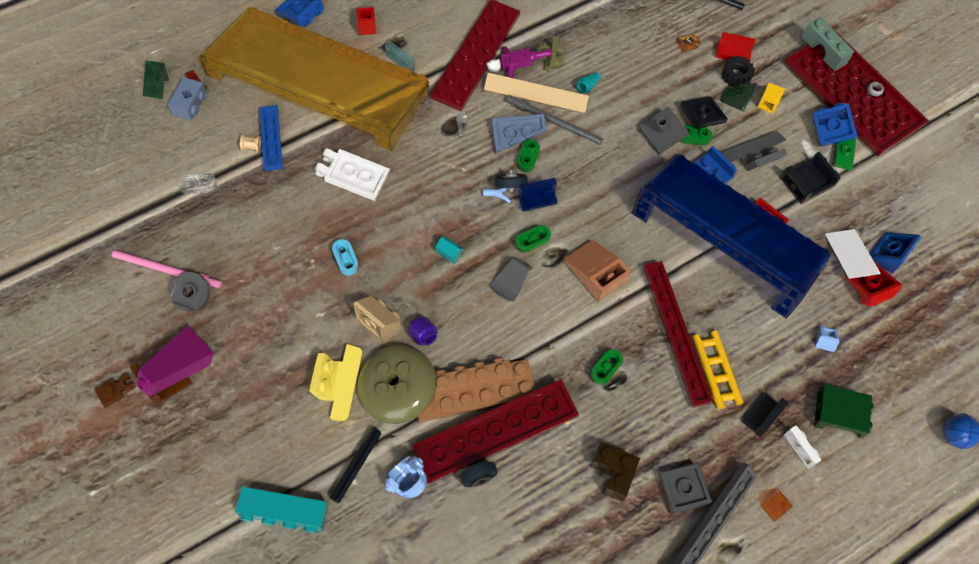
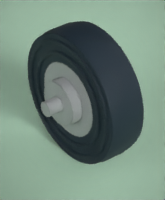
M513 170L495 177V186L510 189V192H514V189L527 186L528 184L527 175L513 173Z

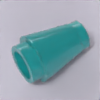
M594 72L579 78L576 84L578 91L583 94L589 93L601 80V76L598 72Z

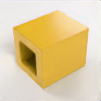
M769 82L757 107L773 114L785 89Z

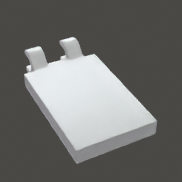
M326 148L323 152V160L330 163V165L327 167L322 163H317L315 174L324 177L325 182L376 201L390 173V169L341 149L336 153Z

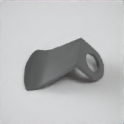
M512 258L489 286L503 299L514 302L528 271L532 270V267L519 258Z

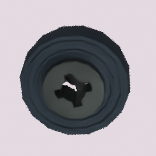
M492 461L479 462L469 466L460 474L462 485L464 487H477L489 482L498 474L497 467Z

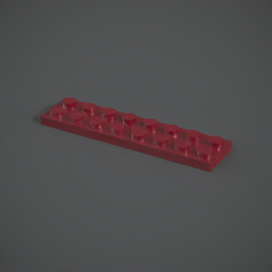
M490 0L431 92L430 98L462 111L488 69L486 63L494 59L519 18L520 10L498 1Z
M560 379L415 443L412 447L416 456L423 460V469L427 475V482L431 484L578 418L579 413Z

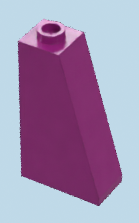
M189 326L185 327L139 369L136 380L137 387L150 397L210 366L214 353Z

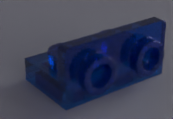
M555 178L519 185L518 199L523 212L557 205L558 201L555 195L557 183Z

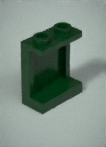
M824 384L817 391L814 427L823 429L825 426L858 433V438L865 437L871 432L873 426L872 422H870L871 414L874 410L872 395Z

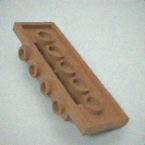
M503 358L493 360V364L485 365L484 362L474 364L473 368L465 369V366H459L454 368L453 372L446 373L445 370L436 371L437 386L435 395L430 405L426 406L418 414L419 423L499 407L535 391L536 388L528 359L510 363L509 360L504 361Z

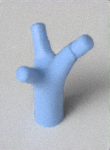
M506 188L483 189V196H495L504 199L508 203L511 202L503 194V192L508 190Z

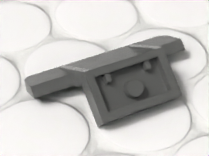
M772 132L725 150L722 154L729 162L740 159L746 170L750 171L786 156L785 148L778 151L777 148L773 147L786 141V139L779 132Z

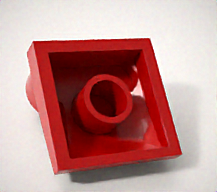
M877 263L875 264L881 274L851 279L845 275L846 280L860 294V301L867 306H875L892 299L901 290L902 286L899 281Z

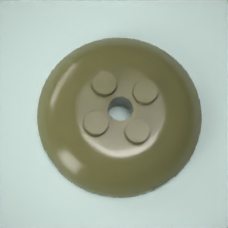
M404 345L384 348L371 356L361 369L357 383L359 401L365 411L380 422L388 424L408 422L418 417V414L426 406L428 407L433 400L437 386L436 372L428 357L418 349ZM398 378L399 382L392 386V382Z

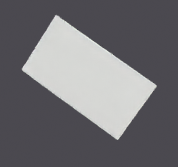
M855 229L825 233L849 279L881 274Z

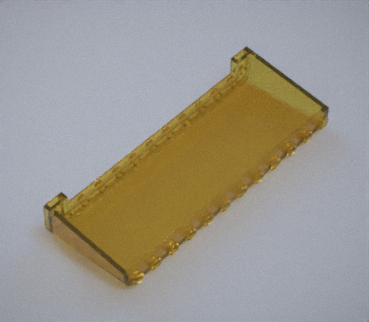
M247 7L199 56L205 75L221 81L224 77L223 73L369 132L375 135L377 146L391 152L394 150L429 90V81L422 74L414 73L407 68L399 67L392 62L384 61L377 56L369 55L362 50L354 49L344 43H339L329 37H324L314 31H309L299 25H294L284 19H279L269 13L259 11L254 7Z

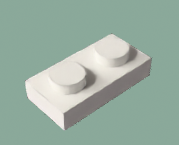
M797 425L784 434L807 469L821 461L818 451L810 445L805 433Z

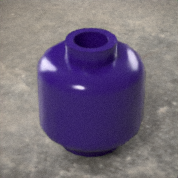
M419 317L411 321L408 333L418 345L428 346L436 340L438 329L429 318Z

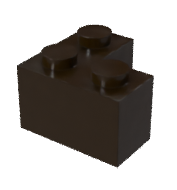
M601 442L595 453L591 468L610 475L603 494L623 502L628 495L640 458Z

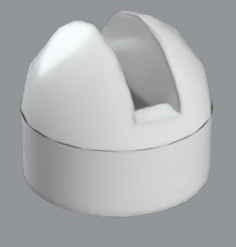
M499 58L486 63L491 72H498L501 68Z

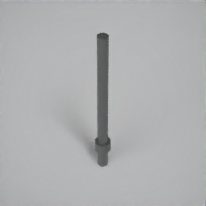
M511 95L507 97V102L518 106V109L522 111L526 110L535 115L544 114L546 120L599 145L603 141V138L534 107L524 99L519 100Z

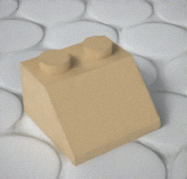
M369 296L354 303L356 320L384 344L401 328L399 315L394 311L390 312L380 299L376 300L373 296Z

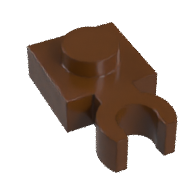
M129 374L123 375L117 383L114 379H111L94 389L105 408L124 398L122 392L132 391L136 388L133 382L125 385L131 379Z

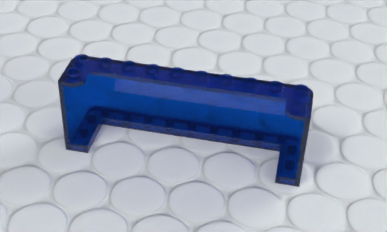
M674 154L643 185L631 214L647 223L651 218L654 208L657 207L780 290L782 293L771 309L785 319L790 316L804 299L831 259L827 249L819 246L809 237H805L796 231L795 228L787 225L777 216H773L764 210L763 207L750 201L746 196L741 195L731 186L721 182L714 175L709 174L699 165L689 161L681 154Z

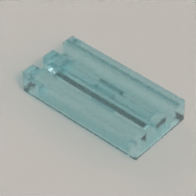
M389 41L385 44L386 56L412 74L415 71V60Z

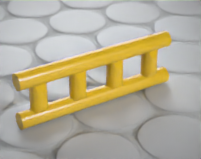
M712 331L710 333L712 338L701 340L699 334L692 336L717 409L725 408L724 402L734 400L737 406L743 404L742 396L718 331ZM715 345L718 356L708 358L704 347ZM721 363L725 374L714 376L711 365ZM728 381L731 392L720 394L717 383Z

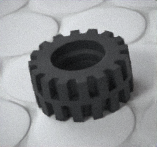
M733 56L727 60L721 74L724 82H728V86L733 85V88L737 86L742 88V86L746 87L750 83L755 67H753L754 65L750 63L749 59L745 60L746 57L740 58V56H737L735 58ZM733 70H739L743 75L736 74Z

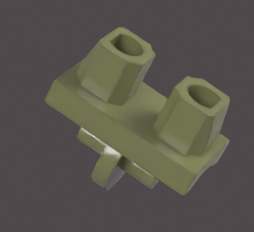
M552 36L550 43H542L536 50L538 52L552 49V56L541 58L545 59L544 70L547 71L551 67L559 69L563 64V58L556 55L561 56L564 51V45L557 43L558 37Z

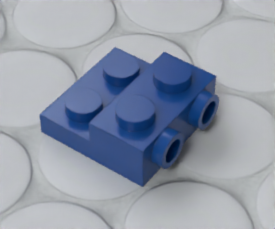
M286 0L275 12L277 16L288 19L291 25L303 28L310 25L314 17L322 14L324 6L321 0Z
M839 103L834 105L833 108H820L813 112V121L821 147L857 138L849 103Z

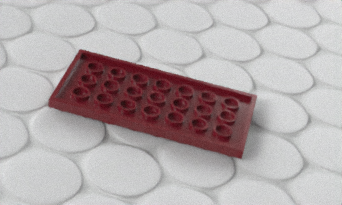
M847 41L845 42L854 50V53L848 63L836 71H833L823 60L826 51L822 44L813 48L807 45L787 57L784 63L829 108H833L834 105L839 103H849L857 136L878 157L929 122L919 110ZM870 83H881L884 87L883 93L880 96H872L867 90ZM872 87L875 91H879L878 88Z

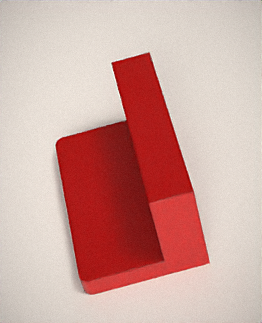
M723 32L717 45L716 58L728 60L733 56L735 58L740 56V58L746 57L745 60H750L756 39Z

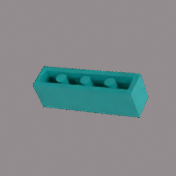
M242 487L235 513L240 517V520L245 522H253V519L260 520L261 524L267 526H274L277 523L282 524V527L285 529L295 530L296 527L304 528V532L316 534L317 531L323 532L329 506L326 501Z

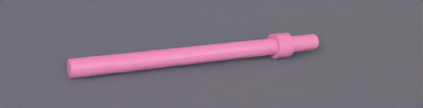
M114 250L112 253L114 258L171 275L180 276L188 272ZM200 273L210 283V286L221 289L222 281L209 278L208 275Z

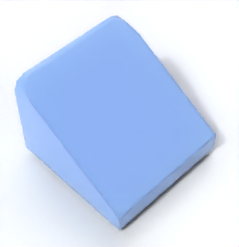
M818 326L816 347L834 352L840 342L838 330Z

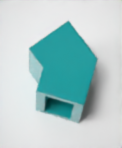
M442 236L436 245V253L453 264L459 260L464 250L463 247L446 236Z

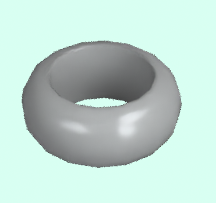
M872 82L868 85L867 90L872 96H880L884 91V87L879 82ZM872 87L878 88L879 91H875Z

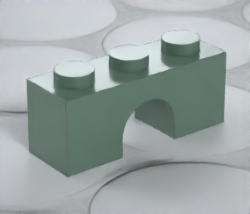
M822 17L808 23L801 36L812 48L819 44L824 46L826 55L823 60L833 71L845 66L854 53V50Z

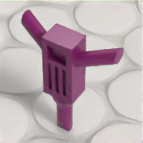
M506 46L501 48L504 53L501 55L504 72L508 71L507 77L514 78L515 69L532 66V62L537 59L552 56V49L530 52L528 48L511 52Z

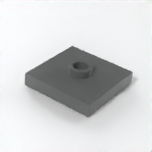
M698 463L658 473L671 514L712 503Z

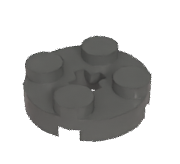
M185 272L173 279L169 287V295L172 297L175 307L180 310H201L209 300L210 283L198 273ZM192 286L194 293L188 297L186 289H190Z

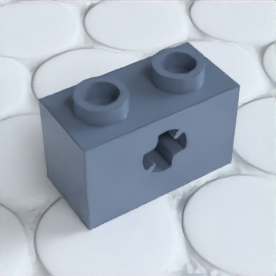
M183 77L168 103L171 114L192 121L194 116L198 114L202 101L207 97L204 84Z

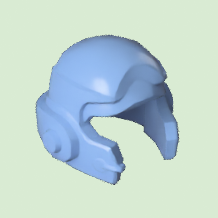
M408 456L387 474L385 479L386 490L392 493L396 492L404 498H414L420 495L427 485V475L423 469V460L416 456Z

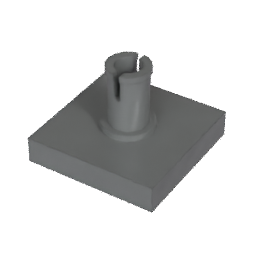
M669 106L639 126L659 155L689 135L688 130Z

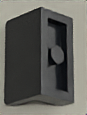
M763 393L741 422L761 437L789 402L783 397L776 402L766 393Z

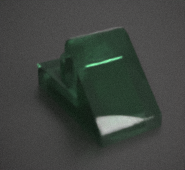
M145 60L143 96L163 99L164 81H169L165 63Z

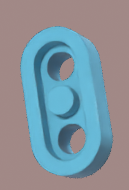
M337 240L333 244L332 250L342 274L353 275L358 270V261L352 246L347 240ZM348 265L352 266L350 269L346 268Z

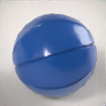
M960 413L950 416L945 421L943 427L944 437L952 446L959 449H970L979 443V422L973 416Z

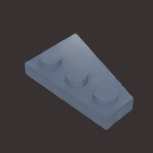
M544 114L491 119L496 153L546 133Z

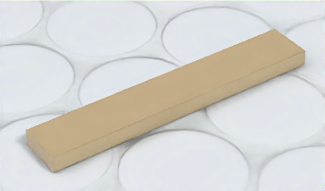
M492 73L487 74L484 91L506 96L511 95L515 98L584 114L589 99L588 95Z

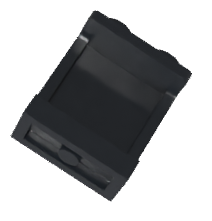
M817 152L812 159L794 168L792 166L785 168L780 179L799 203L803 204L834 188L841 177L828 163L827 159L820 152Z

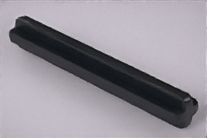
M374 427L370 429L330 495L332 501L336 503L341 502L380 438L381 431Z

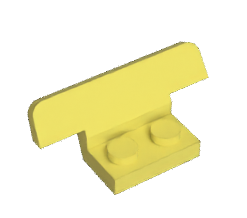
M347 344L343 362L333 361L326 353H318L309 392L320 400L333 402L331 420L346 421L348 419L362 356V350L359 347Z

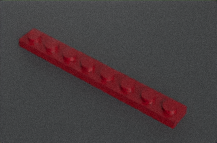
M663 262L646 264L643 270L692 408L711 404L713 402L712 396Z

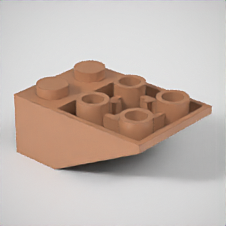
M591 240L563 259L598 302L627 283L632 273L619 257L594 240Z

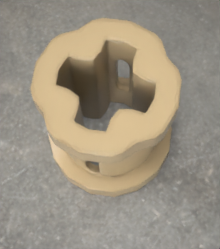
M246 134L241 135V150L261 151V136L250 137L246 136Z

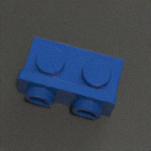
M714 146L709 149L707 154L695 161L693 165L717 190L730 182L737 172L734 164L729 162Z

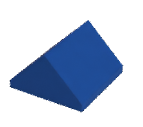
M886 232L872 250L870 256L875 263L893 274L908 257L921 239V236L918 234Z

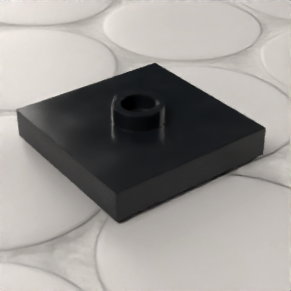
M711 96L682 101L680 104L681 109L696 129L724 124L728 120Z

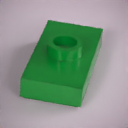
M856 139L836 143L834 167L851 171L854 162Z

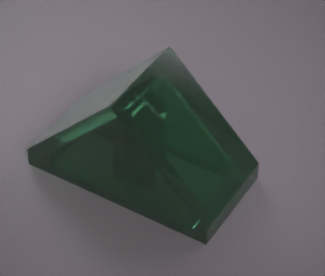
M749 83L726 87L720 101L744 112L757 84Z

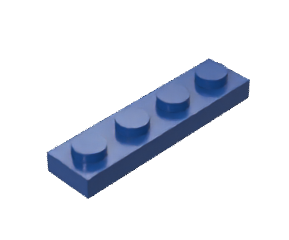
M278 106L259 107L264 170L283 169Z

